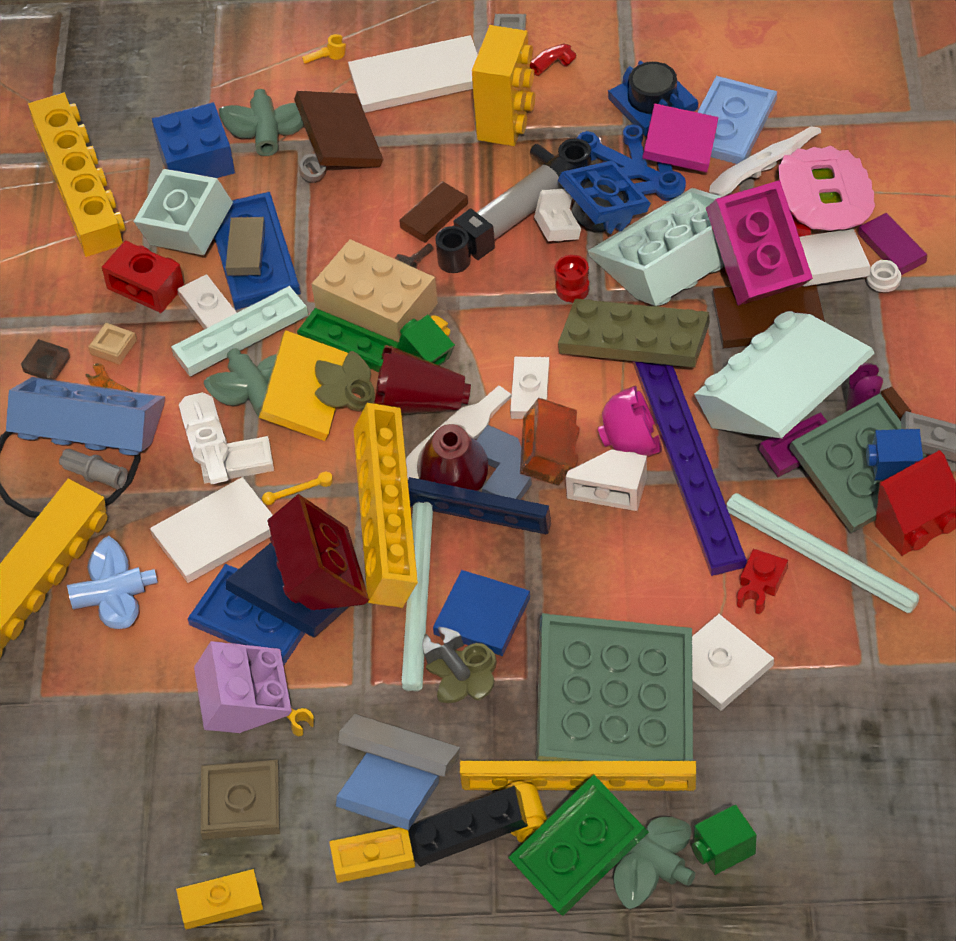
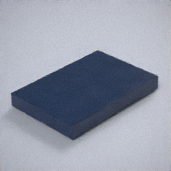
M269 543L226 579V590L313 638L348 608L310 610L301 603L292 602L284 593V582L276 564L278 560L272 543Z

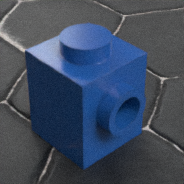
M920 429L875 430L873 444H867L866 448L867 465L874 467L875 480H886L923 459Z

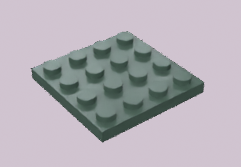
M542 613L539 622L536 761H693L692 628Z

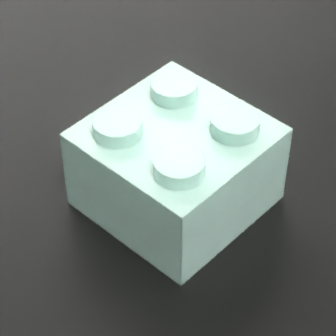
M163 169L133 222L150 245L204 256L233 201L217 178Z

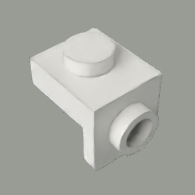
M565 189L542 190L539 194L534 218L547 241L561 242L579 239L581 227L570 210L572 197Z

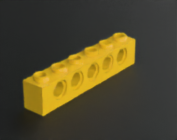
M65 92L28 103L35 131L85 257L119 247L123 243L120 232L126 231L121 213H114L112 210L116 208V203L111 189L105 191L103 188L107 186V181L102 167L95 168V165L98 164L93 146H86L87 143H90L84 124L79 126L77 122H81L76 104H69Z
M367 403L353 431L366 588L369 597L368 603L403 608L418 581L401 408Z

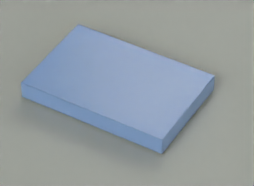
M716 76L697 112L719 117L711 153L712 158L735 164L748 158L777 101V91Z

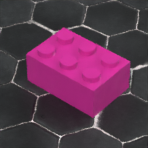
M780 180L717 198L706 207L738 306L799 288L813 279Z

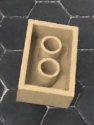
M351 239L312 283L315 308L399 342L401 336L400 330L406 323L412 319L419 321L427 314L429 315L438 304L434 276Z

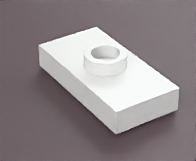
M207 274L177 289L180 299L204 330L237 313Z
M514 357L511 419H546L549 357Z

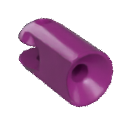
M863 363L850 375L846 400L847 411L880 394L883 378L877 376L879 368L876 365Z

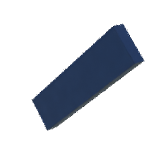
M412 477L408 479L411 507L416 502H429L434 512L545 535L549 533L551 527L549 505Z

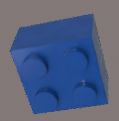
M214 102L152 118L157 146L165 169L213 178L235 173L230 144Z

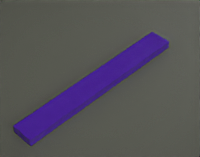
M632 361L711 576L745 568L747 559L673 365Z

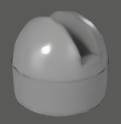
M307 154L301 159L299 172L306 182L314 183L324 176L326 166H320L316 154ZM309 164V166H310V168H311V170H312V172H313L314 174H311V173H310V171L307 169L306 165Z

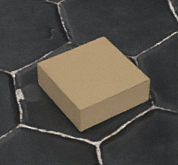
M105 323L89 345L90 354L120 365L137 341L136 335L132 331Z

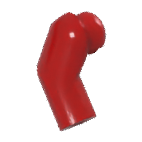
M563 43L542 51L530 63V68L534 69V75H541L558 59L564 66H568L577 56L571 50L572 46Z

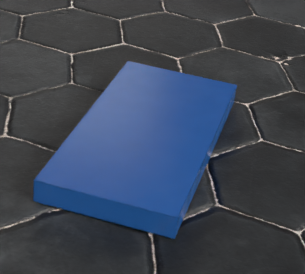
M266 192L232 200L233 203L214 239L235 310L249 307L288 286L297 295L301 294L271 193ZM264 217L265 234L261 275L227 276L226 259L231 218Z

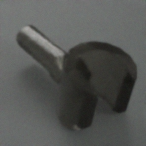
M427 244L411 257L398 254L395 259L417 269L420 260L432 252L434 247L431 244Z

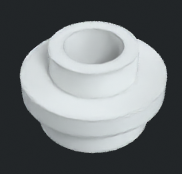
M879 260L871 266L867 283L876 291L890 292L900 285L901 272L892 261Z

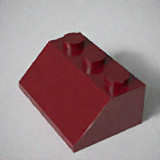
M297 494L267 520L271 533L270 541L275 548L278 560L276 564L284 582L283 590L292 602L301 603L310 610L364 605L369 601L350 533L346 525L300 494Z

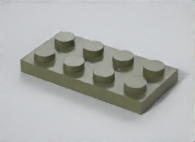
M575 299L558 342L559 353L695 368L710 324L709 312L692 309L685 310Z

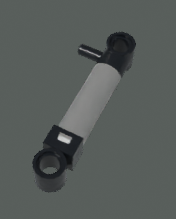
M568 139L559 146L556 156L539 144L533 145L530 149V154L542 162V166L478 212L470 208L453 220L454 226L445 227L437 233L435 241L438 266L447 273H460L469 267L471 256L476 260H480L495 249V239L536 210L539 194L542 190L565 189L558 182L561 172L592 165L590 145L582 139Z

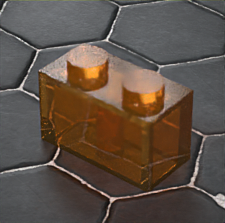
M539 397L523 416L520 474L559 486L566 478L567 472L577 467L578 454H575V445L580 431L579 426L576 425L577 410Z

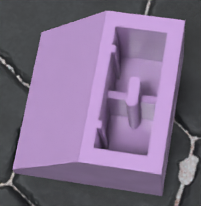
M210 641L194 666L204 730L241 733L289 716L292 710L280 649Z

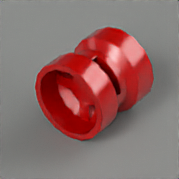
M565 255L561 257L554 267L557 296L561 300L571 303L575 299H585L590 290L588 262L579 255Z

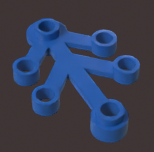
M628 125L623 129V142L628 146L631 158L600 144V139L593 132H582L577 137V139H582L590 145L591 161L597 158L604 161L613 160L629 179L642 178L646 180L645 182L635 183V186L643 195L656 193L661 200L671 201L681 195L686 188L684 176L679 172L673 171L671 164L657 162L659 171L647 166L646 159H643L644 151L641 144L643 141V130L638 125Z

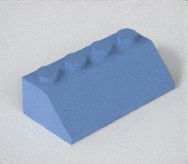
M31 377L9 390L6 431L18 433L17 437L21 439L35 440L40 436L51 438L52 443L59 445H69L73 441L85 443V447L92 450H103L106 447L119 448V453L138 455L153 442L164 406L165 396Z

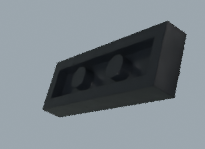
M515 786L413 824L408 832L414 861L422 867L527 827L528 824L521 793Z

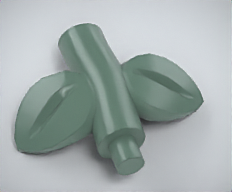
M263 89L254 91V97L250 101L251 108L237 105L219 108V115L225 127L233 135L240 138H253L255 136L256 152L262 156H271L278 151V134L284 136L293 135L304 126L296 103L285 104L274 110L272 99L267 96L266 91Z
M237 348L231 349L227 353V358L229 359L228 369L230 372L217 373L207 377L204 380V386L214 398L226 405L235 406L243 404L249 399L255 413L259 417L277 354L264 359L256 366L247 354H241Z
M658 817L651 820L646 827L649 833L622 858L615 868L613 879L616 893L624 907L628 910L640 906L651 896L657 886L659 877L671 885L677 881L686 886L692 884L696 873L685 867L684 859L675 855V853L680 852L687 846L691 837V827L685 821L673 817Z

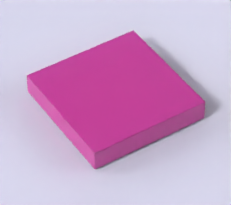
M654 104L643 159L707 172L719 117Z

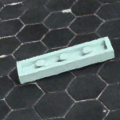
M288 286L171 346L173 356L186 373L192 376L227 358V353L231 349L237 348L241 351L308 316L307 306L294 290Z

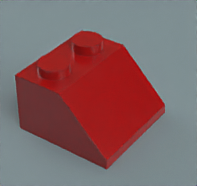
M941 450L879 484L875 527L901 556L912 550H920L933 538L942 533L948 534L956 529V481Z

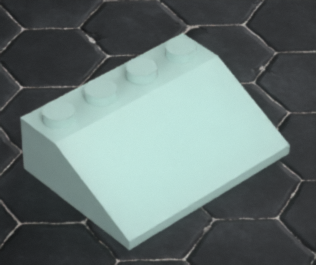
M691 188L588 250L589 256L636 299L654 306L663 305L671 300V296L683 289L695 286L698 280L705 275L719 271L724 267V262L706 211V207L715 199L721 198V196Z
M788 311L777 316L774 320L775 323L765 332L756 335L751 340V344L741 353L732 356L728 360V364L721 371L708 377L705 380V385L694 395L711 428L782 438L875 353L870 346L811 314Z

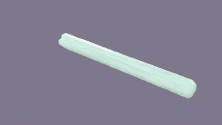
M738 493L733 494L728 500V512L902 611L911 613L916 608L919 602L918 593Z
M416 502L413 505L412 530L418 583L408 598L406 606L402 688L405 691L417 692L423 687V638L426 634L433 519L432 505L429 502Z

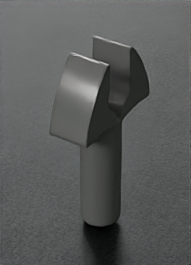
M438 627L440 637L444 645H440L439 643L431 642L430 637L425 634L423 638V652L427 664L437 659H442L459 681L467 680L470 676V670L455 652L456 649L464 646L461 635L454 630Z

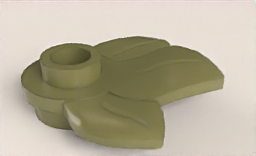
M350 351L342 366L317 360L315 375L322 386L316 390L315 396L322 403L334 408L347 406L354 411H363L367 403L374 402V387L369 381L371 370L357 353ZM353 393H357L361 398L356 397Z
M482 643L470 644L463 651L455 650L470 670V676L465 681H459L442 659H437L426 665V669L429 672L443 678L437 692L438 701L456 703L463 700L468 694L473 699L480 701L492 691L495 682L492 672L496 668L497 660L495 653Z

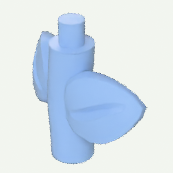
M107 536L98 543L88 560L87 569L92 581L67 585L72 609L99 606V618L106 626L113 629L130 627L139 614L138 601L133 595L145 592L144 586L158 583L155 569L140 572L139 567L128 570L129 564L124 550L117 541Z

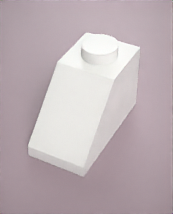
M611 449L569 470L566 475L567 499L637 511L647 479V456L635 452Z

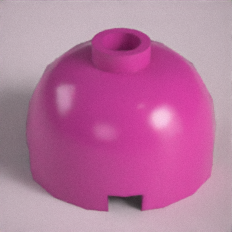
M632 386L612 396L605 404L602 412L603 425L598 427L605 447L612 445L617 451L635 452L647 457L662 452L659 435L652 438L651 433L654 432L653 425H655V422L640 390L637 391V386Z

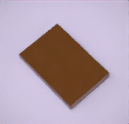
M296 92L294 101L320 166H381L383 161L382 154L356 93Z
M817 285L801 286L739 306L732 286L713 288L712 297L723 349L749 346L751 340L756 335L765 332L775 323V318L784 312L792 311L794 313L811 314L825 322Z

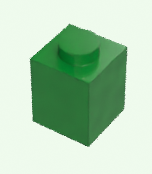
M427 314L419 321L412 319L402 327L397 348L440 366L450 358L455 344Z
M735 804L694 825L692 849L698 861L702 865L707 863L714 875L755 855L757 834Z

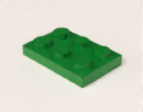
M593 775L508 858L560 915L564 916L649 831Z

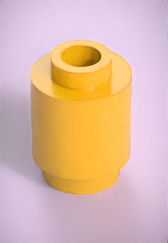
M524 781L511 783L505 789L515 786L521 793L528 826L511 832V834L516 836L519 842L524 843L547 820V816L536 786Z

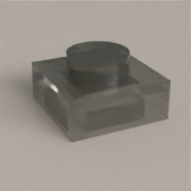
M38 339L21 363L23 372L39 378L55 380L70 359L69 351L67 348Z

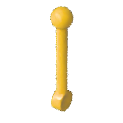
M325 471L320 473L317 479L276 493L265 492L262 496V502L269 506L274 504L277 499L318 485L328 487L333 483L332 474Z

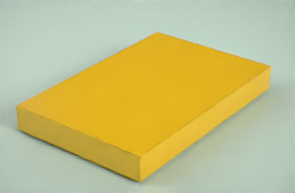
M285 330L258 418L325 441L329 434L335 408L325 405L315 396L316 390L322 386L315 375V364L317 360L342 366L348 353Z

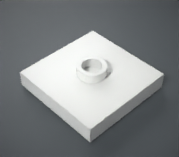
M720 614L692 636L693 688L720 711L774 665V658Z

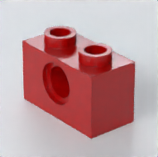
M126 240L102 266L108 290L159 313H162L178 295L177 289L184 286L180 264L169 257H162L142 245L137 246Z

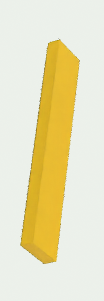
M460 761V778L462 789L504 790L511 783L518 781L533 784L537 790H578L593 775L609 791L696 790V761Z

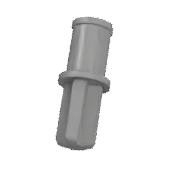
M65 449L59 458V464L64 469L84 476V479L88 482L98 481L118 490L124 486L127 480L128 472L126 468L103 461L99 455L88 456L72 449Z

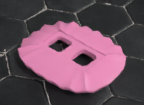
M832 146L822 149L812 147L807 150L798 148L791 155H784L781 164H779V179L790 211L800 223L807 225L811 229L845 230L862 225L872 214L875 207L872 181L868 178L867 170L862 167L860 158H855L849 150L839 151ZM830 168L834 178L815 179L812 170ZM838 192L842 202L825 204L821 201L819 193Z

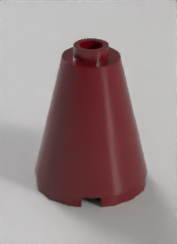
M384 345L381 358L383 359V364L379 369L374 404L401 408V414L458 411L461 408V404L468 405L471 384L465 383L464 375L393 346Z
M446 424L436 430L420 451L417 460V473L421 480L479 491L488 476V458L480 443L462 427L455 424Z

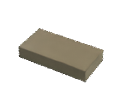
M264 217L231 218L226 259L227 276L261 275L265 234Z

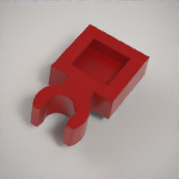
M753 548L740 576V585L743 587L737 593V607L742 608L747 599L756 600L755 613L761 614L765 609V593L772 596L776 595L788 569V559Z

